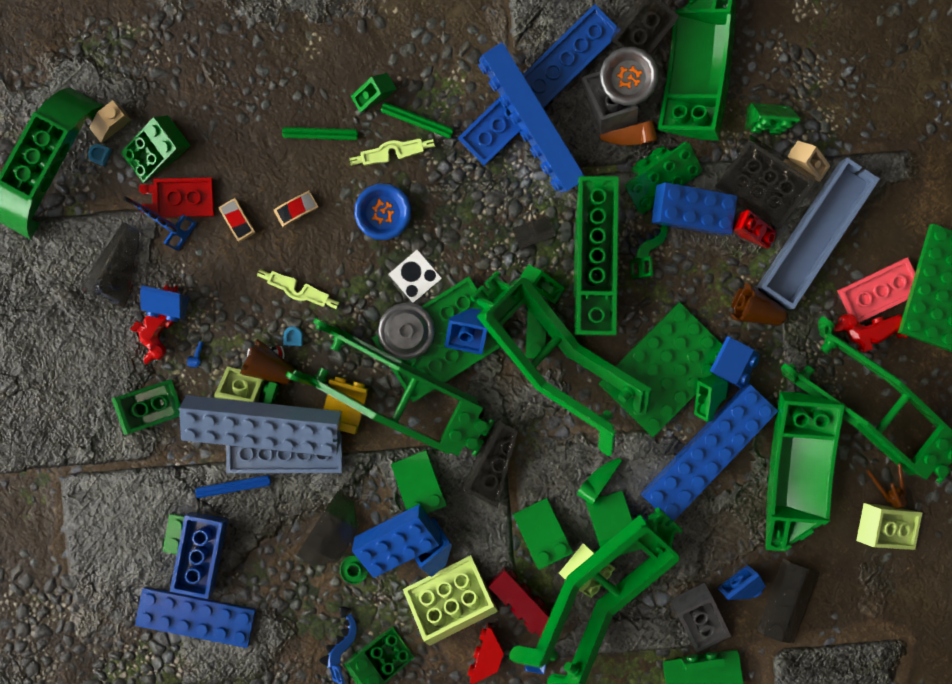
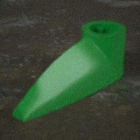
M614 459L599 467L585 480L577 495L594 505L618 469L622 459Z

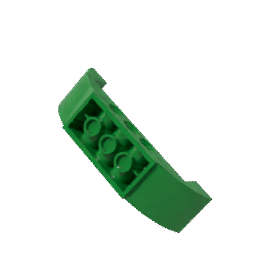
M69 87L53 94L36 112H33L0 173L1 224L30 240L33 238L40 225L38 221L32 219L86 119L93 121L97 112L104 107L102 104Z

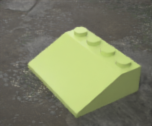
M471 555L440 570L433 577L428 576L403 589L423 641L429 646L498 612Z

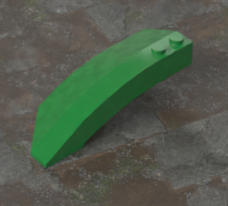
M689 0L685 7L673 12L668 75L658 130L698 140L719 141L731 72L736 0Z
M780 391L768 477L766 550L787 551L792 547L793 543L799 539L802 541L814 533V529L830 522L833 474L845 408L844 403L798 392Z

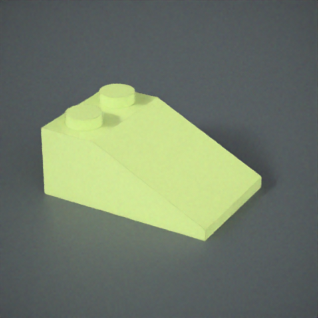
M864 503L857 541L877 548L915 550L922 512Z

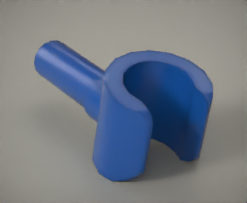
M199 341L195 356L188 357L187 366L198 367L200 365V353L204 342Z

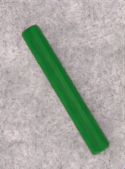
M384 102L381 107L382 113L446 138L452 137L453 128L387 102Z
M283 127L282 136L284 138L357 140L358 131L356 129Z

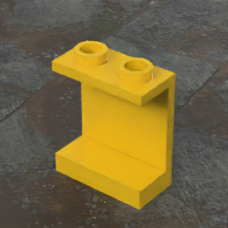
M335 377V380H329L331 386L365 404L368 388H364L365 384L359 382L349 384L346 383V379ZM327 394L324 410L341 411V431L356 434L362 413Z

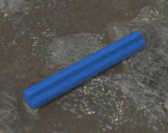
M269 475L203 486L196 488L195 493L197 498L266 487L271 485V478Z

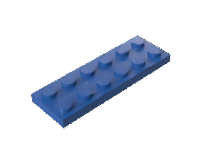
M143 587L135 626L248 648L256 609Z

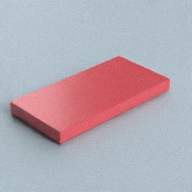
M906 257L837 290L847 313L854 315L860 323L908 300L915 271L909 258Z

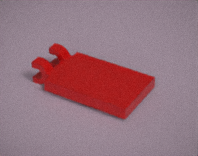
M212 177L153 179V185H139L140 193L152 194V204L142 205L163 218L181 217L182 214L187 217H214Z

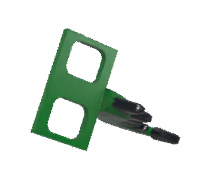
M656 224L660 229H653L654 235L647 233L646 240L640 237L637 238L638 247L629 249L630 253L634 256V259L630 260L631 279L653 276L652 256H649V252L663 244L667 236L668 226ZM647 260L649 262V273L645 272V261ZM636 262L638 263V275L634 273V263Z

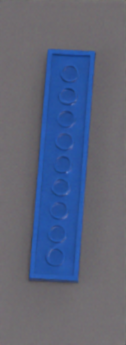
M596 4L522 74L543 109L621 34L622 31ZM499 98L458 137V140L483 166L488 164L521 131L519 125H515L509 116L511 112L508 108L502 106Z

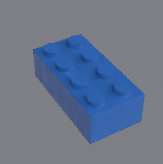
M662 183L656 186L651 223L720 236L730 235L733 231L737 196L677 184Z
M420 504L355 536L352 552L371 576L375 578L439 546L440 531Z
M189 512L184 516L170 592L208 599L214 594L228 519Z

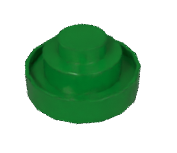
M355 555L346 557L340 566L341 577L350 584L362 582L368 574L367 569Z

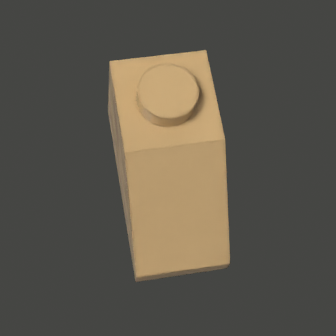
M112 100L97 112L89 128L98 140L103 143L132 119L121 105Z
M801 141L796 142L787 156L795 167L819 182L830 168V164L817 146Z

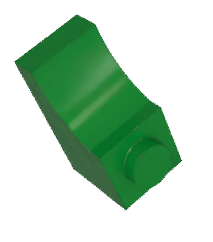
M529 264L520 276V278H527L538 293L553 304L556 303L565 289L543 271Z
M715 375L698 380L694 415L706 422L712 421L716 409L726 399L728 382Z

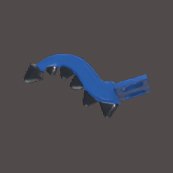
M123 197L124 201L134 205L170 231L164 244L177 251L182 247L197 222L182 214L175 225L129 197ZM185 219L191 221V225L188 230L184 231L180 226ZM174 235L181 237V240L174 247L169 242Z
M339 606L341 618H346L343 625L348 626V628L341 630L344 637L338 635L335 637V645H326V650L329 654L320 658L319 662L329 667L334 682L345 684L341 668L336 664L341 663V655L354 642L357 626L354 617L350 613L351 609Z

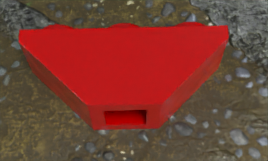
M749 210L739 214L733 227V232L741 238L767 249L770 248L771 243L775 239L776 231Z
M487 623L486 629L482 628L479 639L482 641L480 647L476 646L473 657L476 659L474 665L470 664L467 676H470L471 684H475L497 673L504 654L503 647L492 625Z

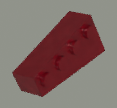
M504 567L488 583L489 588L506 606L510 605L512 607L511 611L518 619L525 620L524 624L532 634L537 633L541 638L552 609L548 611L544 607V601L539 596L534 597L530 593L532 591L525 582L521 584L517 580L518 575L512 569L507 570Z

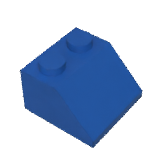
M141 285V310L147 311L148 316L159 318V314L166 315V320L178 322V318L185 319L189 302L188 296Z
M727 336L710 372L728 383L743 389L750 381V374L753 368L759 363L760 354L754 349Z

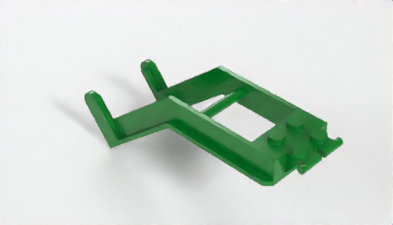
M496 271L485 282L488 290L482 285L470 297L471 301L477 300V304L484 308L476 317L536 390L599 430L598 447L602 453L611 456L614 452L616 438L614 425L609 422L613 418V414L605 410L602 415H597L546 382L536 367L558 345L568 358L621 390L622 392L618 395L620 401L625 403L629 398H633L635 412L645 415L649 410L652 389L581 346L527 278H519L507 284L498 278L501 274ZM523 303L552 338L531 362L502 327Z
M821 316L818 320V330L820 331L819 335L824 338L825 342L820 348L821 351L829 354L833 348H839L887 381L902 395L876 428L846 406L843 419L860 431L897 466L898 463H901L902 470L907 475L916 474L927 480L933 472L938 476L935 481L941 484L951 471L948 466L952 465V429L895 375L834 334L835 325L827 318ZM785 363L782 365V376L809 395L839 402L810 381V376L815 371L810 366L806 365L802 371L797 372L796 367L791 363L790 365ZM908 401L936 427V430L912 460L907 458L882 435Z
M317 318L314 319L313 323L317 324V329L334 336L331 349L339 352L342 346L347 343L397 371L412 377L392 418L327 384L326 377L329 370L320 367L318 373L314 376L294 370L293 372L288 371L286 377L296 382L316 387L367 417L446 454L453 453L459 456L465 446L472 449V455L477 457L484 443V440L479 437L481 434L487 437L494 420L489 419L486 422L478 418L483 407L478 405L475 397L394 358L335 325ZM419 381L459 400L440 440L399 422Z
M659 507L655 509L656 513L649 515L648 520L642 515L635 518L566 577L536 649L515 646L510 651V660L515 663L543 668L544 665L548 664L549 660H556L558 653L554 648L577 593L591 578H594L608 592L596 602L572 663L567 662L564 665L567 676L554 673L547 680V684H586L612 616L679 561V554L672 543L674 534L676 532L681 534L683 529ZM635 542L650 557L614 586L599 572Z

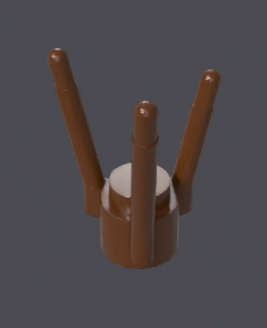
M898 463L900 489L896 488L895 484L892 483V489L889 491V494L874 474L867 469V473L893 508H902L907 504L905 497L907 492L905 490L901 463Z

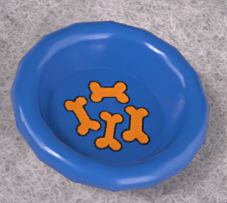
M378 183L367 187L359 194L355 203L354 217L358 227L365 235L376 240H389L398 237L407 228L411 220V205L408 197L400 188L391 184Z

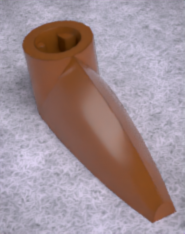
M648 121L601 134L600 139L617 145H638L656 141L657 135L653 121Z

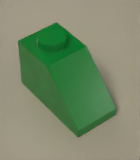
M383 73L370 77L351 98L359 112L362 113L387 99L396 90V87L388 73Z

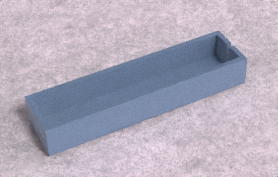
M848 157L838 163L756 287L787 310L796 307L880 180L866 169L860 171L862 167Z
M186 395L179 407L181 440L337 457L341 438V411Z

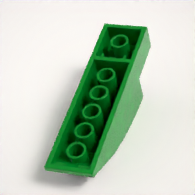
M579 176L573 281L575 335H616L619 177Z

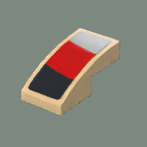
M307 191L280 205L273 211L282 227L299 220L300 217L317 210L318 205L310 191Z
M235 198L218 207L239 243L256 233Z

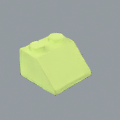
M227 367L215 392V398L258 403L264 380L240 374V369Z

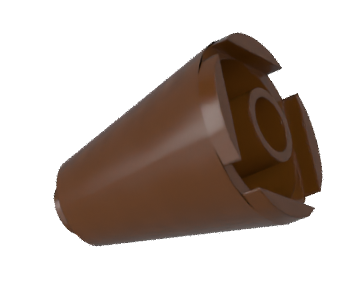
M746 283L744 284L746 287L743 289L739 288L732 300L731 308H734V312L730 313V316L733 320L779 326L787 319L786 309L751 284Z
M257 339L254 343L256 345L249 352L242 367L244 369L240 371V374L287 385L288 382L292 383L293 380L286 377L288 371L293 372L295 368L261 340Z

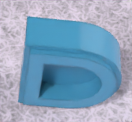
M94 144L88 150V157L92 162L105 167L112 149L101 144Z
M298 327L287 328L283 334V345L303 346L304 336L302 330Z

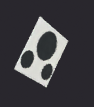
M418 250L389 273V276L412 303L442 279Z

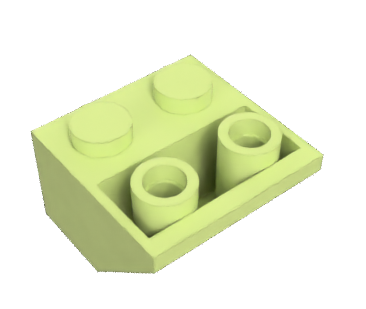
M582 544L559 574L566 579L572 571L593 555L595 551ZM609 563L599 573L606 579H609L615 568ZM591 578L579 591L592 598L602 585L594 578Z

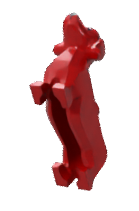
M165 285L162 290L178 293V286H174L172 289ZM159 314V318L147 315L143 323L136 321L130 328L133 332L139 333L140 342L149 349L144 357L145 365L154 359L161 360L166 356L167 349L160 340V334L165 327L170 328L175 322L166 320V315Z
M844 314L839 317V323L835 325L834 332L846 330L849 340L858 345L857 350L865 353L873 350L872 344L880 343L895 332H898L903 315L899 314L886 319L883 316L871 320L872 324L863 326L854 315ZM900 333L897 334V337H898V338L903 337V336H904V337H908V336L903 335V334H900Z

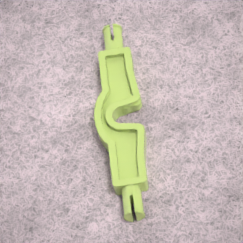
M421 139L407 142L393 140L383 143L379 148L363 151L361 156L349 159L351 166L363 163L364 166L387 163L390 161L389 151L391 149L396 151L398 159H404L423 153V149L435 147L433 139L423 142Z
M262 269L258 271L265 274L258 273V277L266 279L268 284L284 290L292 299L298 301L308 300L322 307L327 305L334 309L338 308L336 305H339L340 302L330 299L328 294L317 290L309 284H305L301 292L297 293L295 291L296 279L274 271L271 273Z

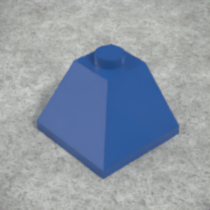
M471 308L449 318L445 341L446 348L482 355L487 329L476 317L482 310Z
M435 518L431 520L440 531L439 546L414 558L419 567L431 577L446 566L452 547L451 542Z
M746 565L717 588L728 600L758 597L766 586L758 573Z

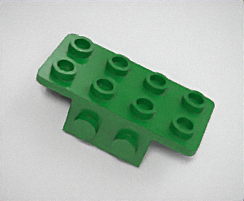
M684 142L672 151L662 146L656 148L645 159L639 160L631 168L637 176L627 182L625 188L638 212L644 214L654 207L657 185L671 183L683 186L702 172V167L690 143Z
M737 650L707 652L702 655L692 654L687 657L663 661L666 684H743L740 658Z

